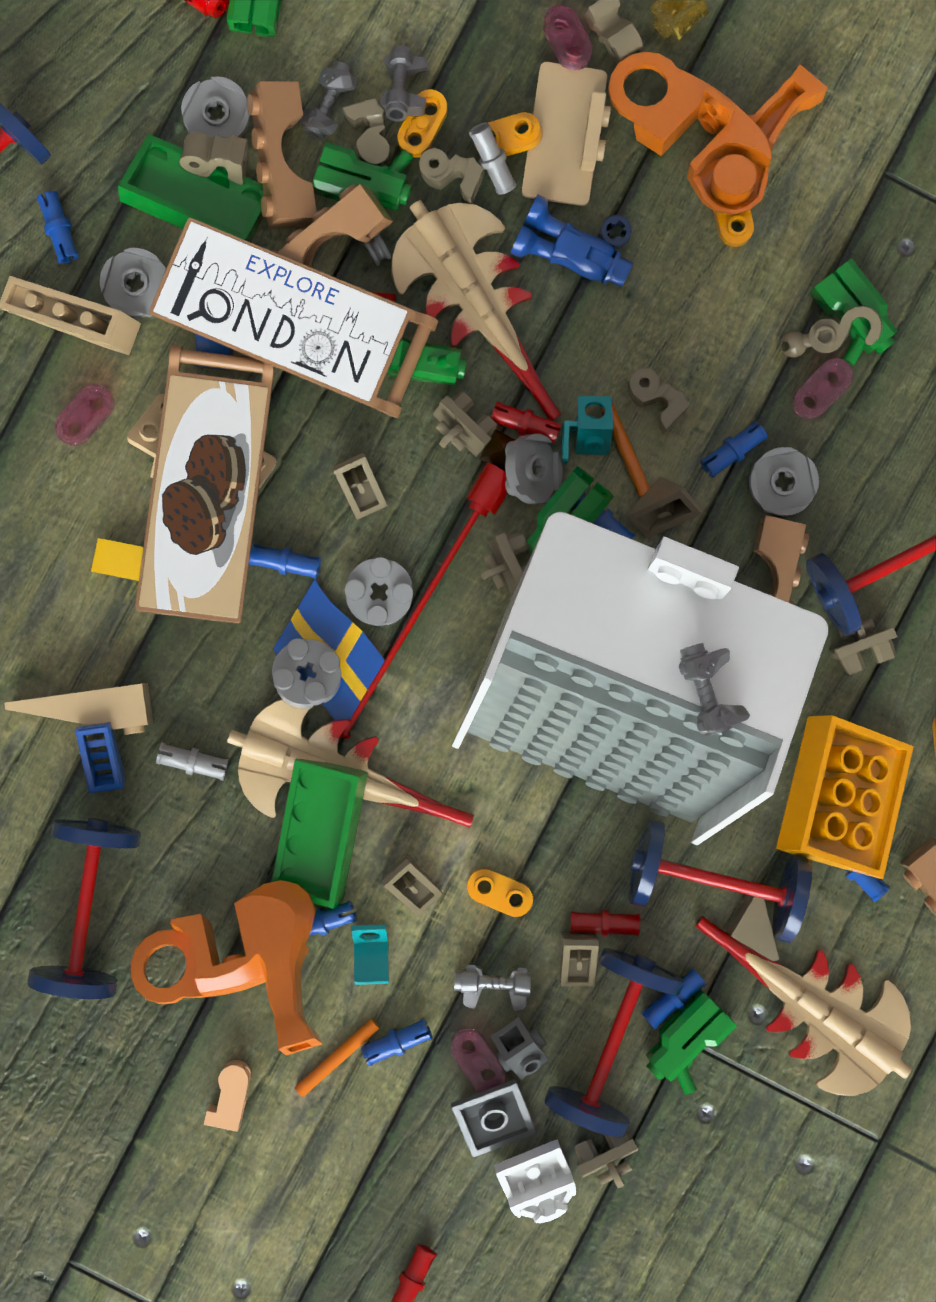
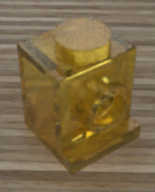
M657 0L650 7L656 20L653 25L657 31L665 38L672 34L678 40L702 16L705 18L709 14L704 0Z

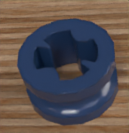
M620 215L608 217L601 227L600 239L609 243L614 249L624 247L632 233L629 221ZM617 225L621 226V234H625L624 238L617 236L615 240L610 239V231H606L608 227L614 229Z

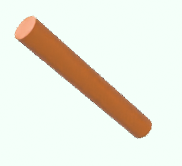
M612 401V436L639 498H641L650 486ZM600 406L601 411H602V413H603V415H604V414H605V411H604V409Z
M373 1018L369 1019L295 1086L298 1094L302 1097L308 1094L380 1029L377 1022Z

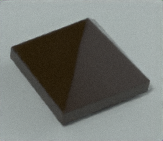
M495 429L491 436L492 439L485 447L479 460L485 463L489 462L505 471V448L510 441H515V439Z

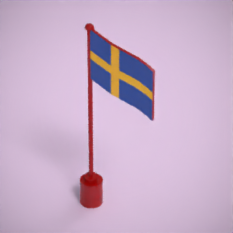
M487 462L466 496L471 501L468 507L474 511L385 659L364 631L329 600L316 579H314L273 649L277 655L293 639H312L326 644L337 654L341 668L340 687L331 700L322 704L334 720L349 719L350 725L343 731L340 736L341 738L348 739L351 737L349 734L351 728L478 516L486 517L489 512L496 515L508 495L505 487L506 472L499 467ZM307 666L305 669L301 668L298 671L301 674L300 680L306 681L308 677H316V674L312 672V667Z

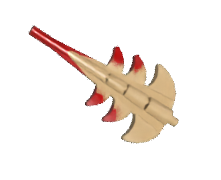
M421 200L412 204L410 209L418 221L401 235L391 259V275L397 292L400 295H404L407 288L415 280L423 276L434 275L437 280L432 285L426 298L425 313L435 318L448 307L459 306L463 310L452 326L450 334L451 347L455 348L466 336L475 331H480L531 392L547 418L554 421L562 414L544 389L506 315V312L513 306L529 301L532 294L516 287H502L494 290L491 285L492 281L501 273L517 270L520 266L519 262L499 252L476 254L473 249L475 244L484 237L503 233L505 226L490 211L475 204L454 203L428 212Z
M278 699L266 706L256 716L247 735L231 730L227 743L242 748L238 775L244 795L256 809L271 818L277 815L276 798L279 789L285 782H291L295 759H306L368 772L364 800L438 816L469 828L472 824L473 814L437 802L369 769L368 761L370 754L379 742L377 736L366 738L356 743L346 756L340 755L338 753V742L343 731L350 725L349 719L328 722L307 739L302 736V723L304 716L310 708H296L284 700Z
M701 916L696 922L695 927L726 949L783 1002L778 1015L772 1022L766 1025V1031H789L800 1025L803 1021L808 1025L802 1041L789 1051L790 1057L814 1059L827 1054L832 1049L837 1051L835 1064L823 1078L816 1081L817 1087L836 1095L855 1096L869 1092L877 1087L886 1075L892 1071L904 1079L911 1073L912 1067L901 1060L902 1051L907 1044L911 1031L910 1011L903 995L889 980L882 982V990L875 1004L869 1010L863 1011L860 1009L863 1001V985L860 975L853 964L846 965L841 983L836 989L829 992L825 989L828 982L829 968L826 956L822 950L816 951L811 966L801 976L731 937L704 916Z

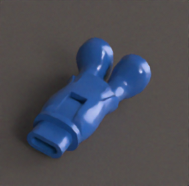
M537 194L510 252L518 257H524L528 254L537 255L548 259L552 264L567 267L587 279L601 281L605 285L609 281L620 287L623 286L633 265V262L620 256L621 251L617 250L615 252L616 250L606 241L576 229L570 222L565 224L549 213L548 200ZM533 230L555 237L554 244L539 237Z

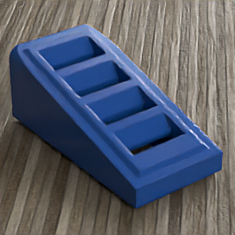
M111 722L76 727L75 733L89 794L123 789L126 783V776ZM104 733L105 739L88 741L86 735ZM107 746L105 751L91 752L90 750L92 747ZM107 757L110 759V762L94 763V759ZM112 769V773L98 775L97 773L99 770Z

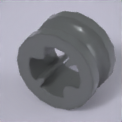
M379 234L369 242H363L376 267L380 266V262L383 259L387 261L392 259Z

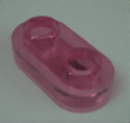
M561 5L550 8L545 14L543 31L559 63L569 70L585 68L591 59L592 43L576 12L567 6Z
M831 359L825 362L794 394L793 408L795 412L805 419H815L822 415L851 385L853 371L850 365L841 359ZM830 372L837 374L838 382L836 384L828 380ZM805 397H812L814 399V408H808L804 404Z
M97 384L85 387L57 417L55 421L57 437L71 446L85 443L113 412L115 401L111 392ZM96 398H102L103 405L100 409H93L92 403ZM78 423L80 431L75 435H71L69 431L70 426Z
M463 1029L457 1032L451 1042V1052L473 1087L478 1092H482L503 1084L505 1081L504 1068L483 1036L474 1029ZM464 1041H472L475 1044L474 1049L465 1051L462 1048ZM484 1069H491L494 1072V1076L491 1079H484L481 1073Z

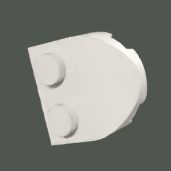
M558 1139L494 1165L496 1175L508 1199L510 1209L518 1218L521 1215L533 1218L535 1223L554 1220L567 1211V1203L572 1195H576L575 1183Z

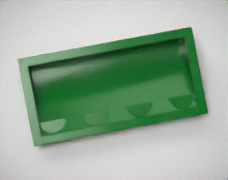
M148 134L118 185L119 201L181 229H184L187 219L193 218L251 243L263 218L261 211V199L264 196L262 183L246 176L243 185L234 183L228 179V172L225 167L218 166L208 177H201L188 172L179 163L183 148Z
M295 759L272 882L282 880L299 884L310 894L313 903L335 909L343 903L368 772L331 763Z

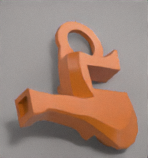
M640 52L629 55L618 63L611 74L608 93L611 104L618 113L634 122L636 140L660 156L697 119L708 133L716 134L717 136L691 161L687 179L704 205L716 213L735 215L749 211L762 201L768 182L772 149L777 139L794 115L800 111L811 109L823 101L828 87L803 66L799 65L778 92L769 98L756 114L747 115L726 95L694 75L677 68L672 60L659 53ZM640 69L654 70L665 79L667 93L655 105H637L630 101L624 91L623 86L628 75Z
M282 880L266 883L234 903L246 956L240 954L231 955L222 960L223 963L220 964L212 924L202 914L171 919L172 930L153 933L146 937L135 949L131 960V979L135 989L148 1001L161 1005L172 1004L183 998H202L235 993L266 982L267 995L274 1014L275 1029L278 1034V1050L285 1055H290L322 1045L318 1034L307 1023L303 1014L301 970L304 959L309 951L306 942L312 930L316 909L310 894L299 884ZM162 947H177L186 958V970L183 977L178 983L168 988L153 986L146 975V965L149 957Z

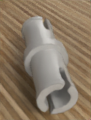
M484 122L473 127L469 131V135L473 139L481 157L479 163L483 166L484 170H487L495 186L496 193L498 195L506 194L513 190L517 184L506 164L507 156L504 149L499 148L490 125Z
M161 743L159 751L162 754L157 755L156 764L186 770L185 774L188 775L198 773L224 780L225 770L214 768L213 766L227 769L229 759L199 753L197 748L187 750Z

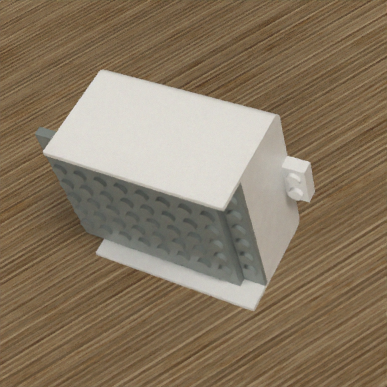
M557 512L548 518L506 609L452 747L459 749L467 732L490 741L489 745L496 750L502 752L512 750L522 754L521 758L528 763L541 765L542 762L554 767L553 771L558 775L572 778L574 775L586 780L585 784L593 789L604 791L606 788L618 793L617 797L625 802L636 804L639 801L650 806L649 810L657 815L667 817L671 814L691 823L699 818L691 843L699 845L774 794L828 635V625L824 618L818 614L734 581L739 566L667 537H663L657 548L654 549L570 514ZM699 643L704 644L705 650L708 653L723 648L730 650L729 662L710 678V682L718 705H743L750 714L748 720L731 725L732 729L706 737L699 732L697 727V715L703 709L694 681L685 680L684 675H681L679 670L680 658H682L680 649Z

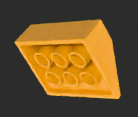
M833 715L808 716L776 849L816 862L884 879L914 746Z

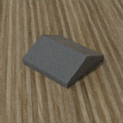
M516 1079L451 1103L452 1110L472 1157L537 1134Z

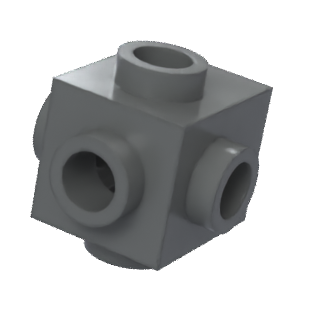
M520 1017L491 1036L499 1050L496 1057L506 1072L512 1069L520 1079L535 1073L541 1065L549 1060L542 1049L547 1043L536 1027L530 1030Z

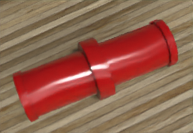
M499 401L496 402L495 409H493L491 419L495 423L519 431L518 435L542 434L548 437L554 445L562 423L534 415L533 410L527 409L525 412L502 404Z
M602 910V913L571 911L570 934H601V937L608 938V934L639 936L640 914H611L609 910Z
M417 1244L406 1271H402L398 1277L400 1283L391 1302H414L418 1292H422L426 1285L424 1279L434 1258L437 1256L434 1250L425 1245Z

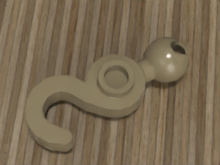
M857 306L848 310L843 315L841 322L832 318H824L817 321L807 334H802L796 330L785 333L781 338L780 348L782 353L790 358L801 356L808 347H813L821 353H831L842 346L850 333L853 321L858 317H864L869 320L871 329L865 338V343L872 345L881 336L883 321L880 314L873 308ZM785 341L789 343L788 350L783 349Z

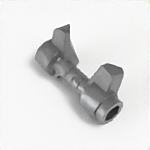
M395 46L390 50V54L384 57V64L387 66L389 78L393 79L392 89L384 92L380 103L385 108L386 116L390 120L403 121L407 116H422L425 114L426 99L405 91L407 78L418 72L427 71L429 67L427 59L413 56L410 48Z
M335 61L334 65L330 68L323 67L317 81L326 88V91L318 108H305L303 116L299 120V123L303 126V131L313 138L324 140L326 135H332L338 127V124L329 118L331 110L339 94L354 90L357 84V79L352 75L354 70L347 64Z
M703 643L680 649L682 656L679 663L680 673L684 675L685 680L694 681L703 709L697 715L699 732L704 734L705 737L732 729L731 725L748 720L750 714L743 705H718L710 682V678L729 662L730 650L723 648L708 653Z
M467 965L465 969L455 970L454 991H461L463 993V1004L474 1009L482 989L509 990L513 1010H523L526 1007V998L530 997L531 972H528L526 968H512L509 976L483 975L480 966Z

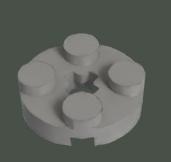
M217 76L211 77V80H205L202 83L198 81L188 89L182 101L183 121L189 133L199 132L211 138H214L215 134H218L220 137H228L234 134L237 137L243 138L249 128L251 115H249L247 110V98L242 88L230 79ZM218 105L223 106L222 112L225 114L222 119L218 118L216 121L211 120V114L208 112L209 108L216 109Z
M141 248L123 250L124 252L109 258L104 264L100 274L101 291L111 308L120 310L133 319L152 317L149 309L162 281L166 267L156 255L148 250ZM136 275H140V281L144 283L143 288L137 289L136 292H131V287L126 284L127 280H133Z
M542 434L524 435L515 441H510L506 445L505 471L507 479L505 487L509 495L517 496L524 503L548 502L551 499L549 496H551L552 492L558 490L561 485L563 476L561 457L558 451H552L548 444L552 443V441ZM532 466L536 467L535 474L533 473Z
M780 447L766 452L752 465L748 480L749 491L752 499L762 512L786 517L803 511L809 505L819 488L818 471L810 458L797 452L798 450ZM778 473H784L785 478L792 479V484L787 486L786 492L782 491L781 487H776L775 480L779 479Z
M382 557L368 559L357 565L350 573L345 586L346 601L350 611L360 621L375 626L391 625L402 619L409 611L414 595L412 581L407 571L397 562ZM376 583L382 586L385 583L388 586L385 592L388 596L386 600L382 601L380 598L372 600L370 595L373 593L371 588L373 584Z
M297 638L290 641L277 654L272 666L274 686L281 699L289 705L301 709L313 708L314 705L331 700L337 693L341 683V668L337 654L329 646L317 640ZM307 666L312 667V672L316 674V677H308L306 681L300 680L301 674L298 672L299 669H305Z

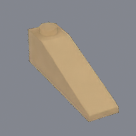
M9 276L0 300L1 310L126 355H130L141 325L140 322L120 310L13 276Z
M148 683L4 703L5 710L86 725L111 722L112 729L123 728L124 735L145 732L144 725L154 724Z

